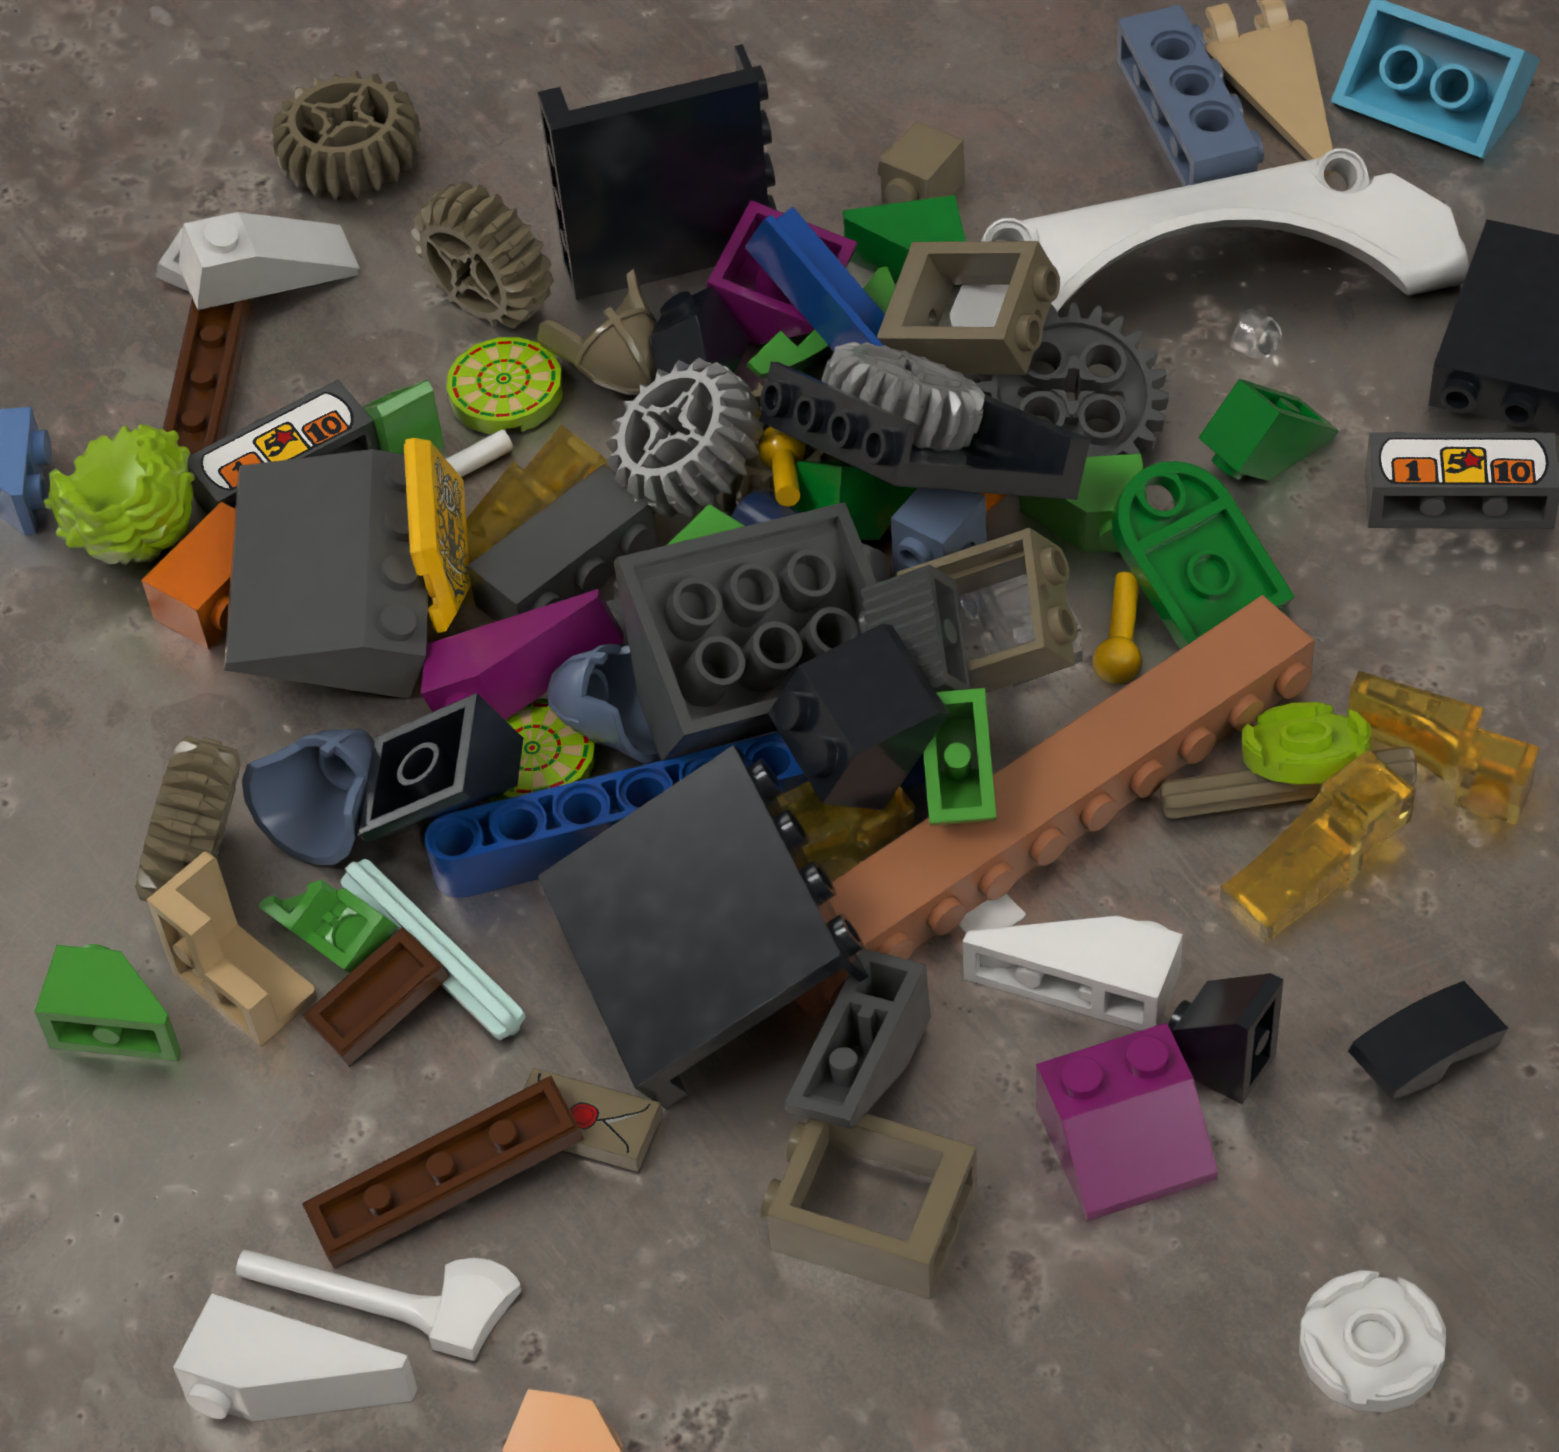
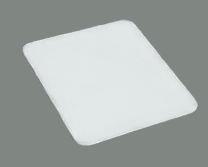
M1005 894L997 900L991 901L988 899L965 914L958 926L965 933L971 930L1010 927L1024 919L1026 913Z

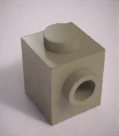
M915 121L895 145L888 146L880 157L877 172L881 177L882 203L892 204L953 195L965 182L964 140Z

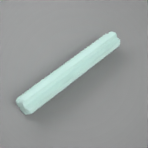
M363 859L358 863L353 861L345 868L346 873L340 880L342 888L347 889L396 924L398 927L392 935L401 927H404L445 968L450 977L441 985L493 1037L502 1040L508 1036H515L521 1030L520 1025L526 1018L524 1009L368 859Z

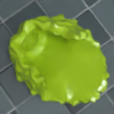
M140 424L138 430L135 428L132 431L125 425L121 427L112 439L101 435L97 440H91L84 454L77 456L74 460L76 470L72 475L66 476L56 468L50 472L49 498L45 499L44 503L47 509L53 511L58 524L56 535L66 541L65 545L70 549H85L92 558L99 559L107 564L120 562L123 565H127L130 561L136 563L147 561L151 563L157 560L163 549L174 547L176 542L188 532L192 511L191 501L193 499L191 482L194 481V475L192 472H188L187 467L190 451L186 446L179 447L177 443L179 440L178 433L174 430L166 432L163 428L156 429L144 424Z

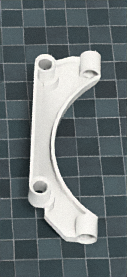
M1335 148L1326 152L1322 158L1026 220L1002 218L993 222L981 239V241H995L998 239L1008 241H1039L1060 276L1059 293L1057 298L1051 303L1057 313L1085 283L1105 267L1132 251L1178 234L1217 227H1257L1282 230L1313 238L1341 249L1365 262L1407 296L1462 285L1469 269L1467 252L1458 234L1451 207L1393 173L1375 176L1370 181L1363 159L1356 152L1346 148ZM1324 171L1339 173L1346 182L1347 190L1336 191L1329 187L1324 179ZM961 285L947 317L948 327H994L1009 285ZM963 374L965 378L973 380L975 384L982 382L977 378V374Z

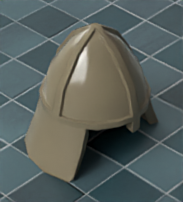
M633 268L626 275L629 288L627 296L615 312L611 307L603 311L607 319L604 323L590 333L580 337L571 329L553 320H548L540 323L537 339L541 347L565 360L577 369L581 375L588 377L597 385L623 394L639 395V383L650 385L655 381L657 370L650 335L657 321L647 305L635 268Z

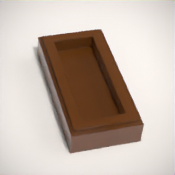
M401 927L302 1016L348 1066H351L450 976L445 968L404 927Z

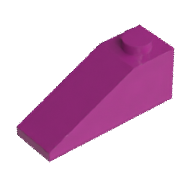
M599 589L428 643L426 646L421 695L431 711L434 712L478 693L506 720L546 694L553 672L571 656L594 650L599 645H620L624 642V633Z

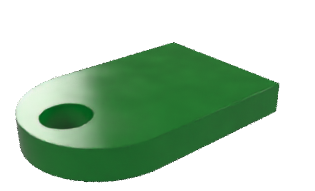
M1167 461L1156 463L1138 472L1119 495L1112 514L1114 541L1121 556L1180 650L1262 595L1278 609L1287 606L1295 598L1226 487L1208 471L1186 462ZM1159 485L1167 489L1173 497V509L1160 511L1150 506L1144 495L1145 487Z

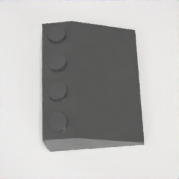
M370 449L240 466L237 479L224 671L409 699L426 658L428 591L423 575L419 576L416 574L410 555L404 454Z
M845 502L644 550L615 559L614 567L639 703L661 761L777 731L768 713L799 665L862 634L859 626V615L865 609L862 605L864 598L860 592L863 588L876 584L877 581Z

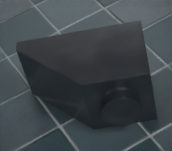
M713 286L693 295L689 291L680 292L663 304L660 309L662 315L650 335L656 370L660 369L671 373L678 360L691 365L700 357L711 364L718 362L735 373L750 340Z
M1268 973L1210 980L1204 984L1192 1003L1183 1000L1177 1006L1168 1026L1195 1081L1240 1104L1244 1103L1276 1056L1284 979Z

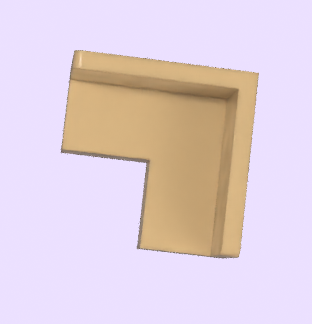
M207 851L201 853L146 899L173 975L260 1047L317 998L313 984L238 925L218 861Z

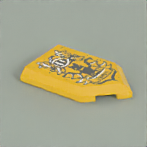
M410 438L405 439L404 444L410 555L416 574L419 576L423 575L426 589L432 599V605L429 606L428 612L434 630L436 629L437 633L447 631L471 586L467 567L469 565L464 480L430 440Z

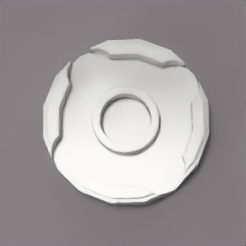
M1360 1270L1335 1277L1313 1293L1300 1323L1299 1355L1309 1379L1328 1398L1354 1410L1385 1413L1412 1405L1432 1389L1444 1365L1446 1327L1435 1303L1415 1284L1400 1277L1397 1278L1396 1282L1389 1278L1378 1277L1379 1272Z

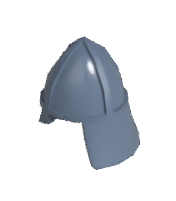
M618 644L599 645L594 650L571 656L553 672L547 690L549 707L565 725L570 726L575 732L588 737L591 741L623 752L645 765L661 761L639 703L629 646L621 647Z
M361 728L321 730L313 735L302 736L293 744L248 763L242 778L244 801L256 825L277 847L293 858L312 865H335L349 856L360 827L374 739L367 731Z

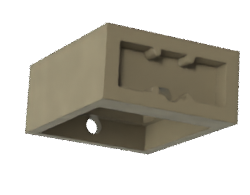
M1039 241L912 242L877 338L883 345L892 349L906 350L910 354L926 357L930 361L945 364L946 368L961 372L962 374L1026 375L1034 351L1041 345L1043 326L1051 303L1057 298L1059 293L1060 276L1058 270L1051 263ZM953 285H1009L995 326H938Z
M1027 528L896 572L897 576L930 564L955 580L957 596L1027 574L1035 641L968 661L967 667L971 689L985 688V693L1075 666L1072 642L1077 638V625L1068 607L1065 582L1069 580L1070 576L1069 564L1063 550L1058 545L1033 529Z
M867 1113L863 1115L852 1129L811 1118L808 1119L807 1123L798 1121L793 1128L787 1146L786 1160L789 1162L786 1172L782 1181L773 1179L770 1182L762 1202L761 1219L768 1221L771 1250L931 1300L977 1184L976 1146ZM827 1147L933 1178L908 1241L801 1209Z

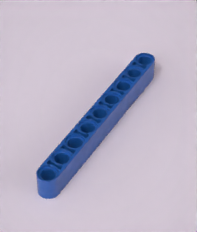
M775 732L451 812L436 818L428 826L425 833V846L434 883L438 890L447 896L455 898L470 897L538 880L539 874L733 745L753 763L763 759L770 766L783 788V792L776 796L783 811L789 809L794 815L834 805L821 803L780 733ZM922 753L898 789L926 783L924 753Z

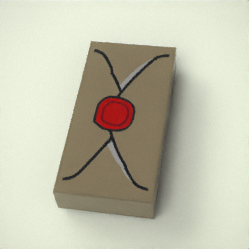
M537 1068L532 1069L524 1089L552 1076L583 1135L584 1140L563 1151L629 1170L639 1171L662 1118L660 1102Z

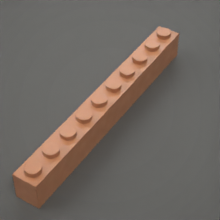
M1260 596L993 774L996 821L930 826L929 818H927L834 880L832 884L837 895L829 901L836 915L838 916L842 913L848 918L858 932L864 944V949L908 959L915 949L934 936L946 935L954 930L961 923L965 914L986 900H997L1004 896L1013 887L1016 880L1038 865L1046 866L1054 862L1064 852L1066 846L1088 831L1095 832L1105 827L1120 809L1138 797L1145 798L1152 795L1161 787V784L1164 783L1167 777L1186 764H1196L1202 761L1211 752L1214 745L1236 730L1241 732L1247 723L1250 726L1254 725L1257 721V716L1283 698L1291 699L1301 693L1311 680L1315 640L1266 597ZM842 968L794 999L795 1002L813 1020L830 1007H833L849 973Z

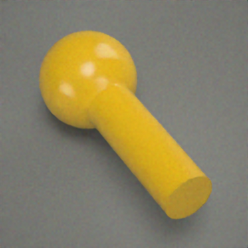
M768 427L758 441L759 458L766 467L772 470L776 501L782 506L790 507L795 505L800 499L796 465L797 461H802L805 456L806 443L777 429Z
M1132 572L1116 574L1108 638L1097 646L1092 658L1093 669L1096 675L1103 681L1112 684H1124L1132 681L1139 675L1143 664L1141 651L1133 642L1140 584Z

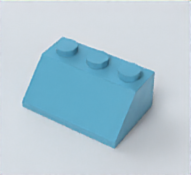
M1370 0L1330 102L1485 159L1519 113L1540 58L1525 50L1391 2Z

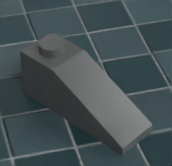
M867 949L860 951L858 957L868 978L859 982L851 974L848 975L784 1102L786 1112L848 1129L854 1127L907 1068L931 1018L926 964Z

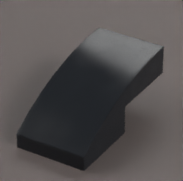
M1465 981L1430 994L1388 1017L1353 1041L1348 1052L1384 1093L1393 1100L1440 1083L1451 1063L1498 1047L1508 1027Z

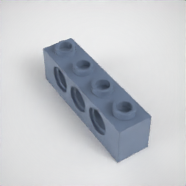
M1179 4L1118 19L1117 62L1181 184L1188 186L1257 171V164L1262 163L1264 159L1261 138L1256 130H1249L1244 121L1239 97L1236 94L1230 95L1224 84L1223 72L1219 61L1216 58L1210 59L1205 50L1204 38L1199 25H1191L1182 6Z

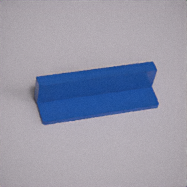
M794 207L790 208L777 219L772 215L765 218L745 248L824 339L833 352L836 346L851 342L859 344L868 342L876 346H884L877 338L885 314Z

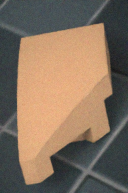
M528 1389L502 1452H624L622 1448L624 1445L616 1430L606 1420L602 1411L593 1400L555 1392Z

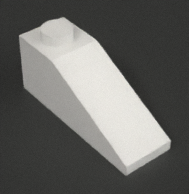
M243 212L183 223L179 267L197 310L359 275V265L341 225Z
M1118 915L967 931L963 939L964 979L1141 1031L1161 1024L1181 972L1183 934L1168 930L1163 925L1153 921L1139 922Z
M212 1293L173 1366L188 1404L198 1412L216 1419H223L227 1414L253 1422L412 1402L418 1390L408 1355Z

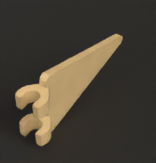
M1256 0L1262 11V14L1254 15V25L1257 30L1238 34L1233 12L1227 3L1206 8L1205 15L1211 27L1204 29L1203 36L1207 43L1205 50L1210 59L1216 58L1219 61L1223 76L1307 161L1322 158L1326 152L1333 150L1306 22L1300 19L1289 21L1284 0ZM1324 171V175H1331L1334 171Z

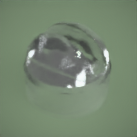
M1253 307L1243 315L1232 337L1231 348L1248 358L1260 360L1269 357L1278 349L1282 342V331L1279 324L1270 315Z

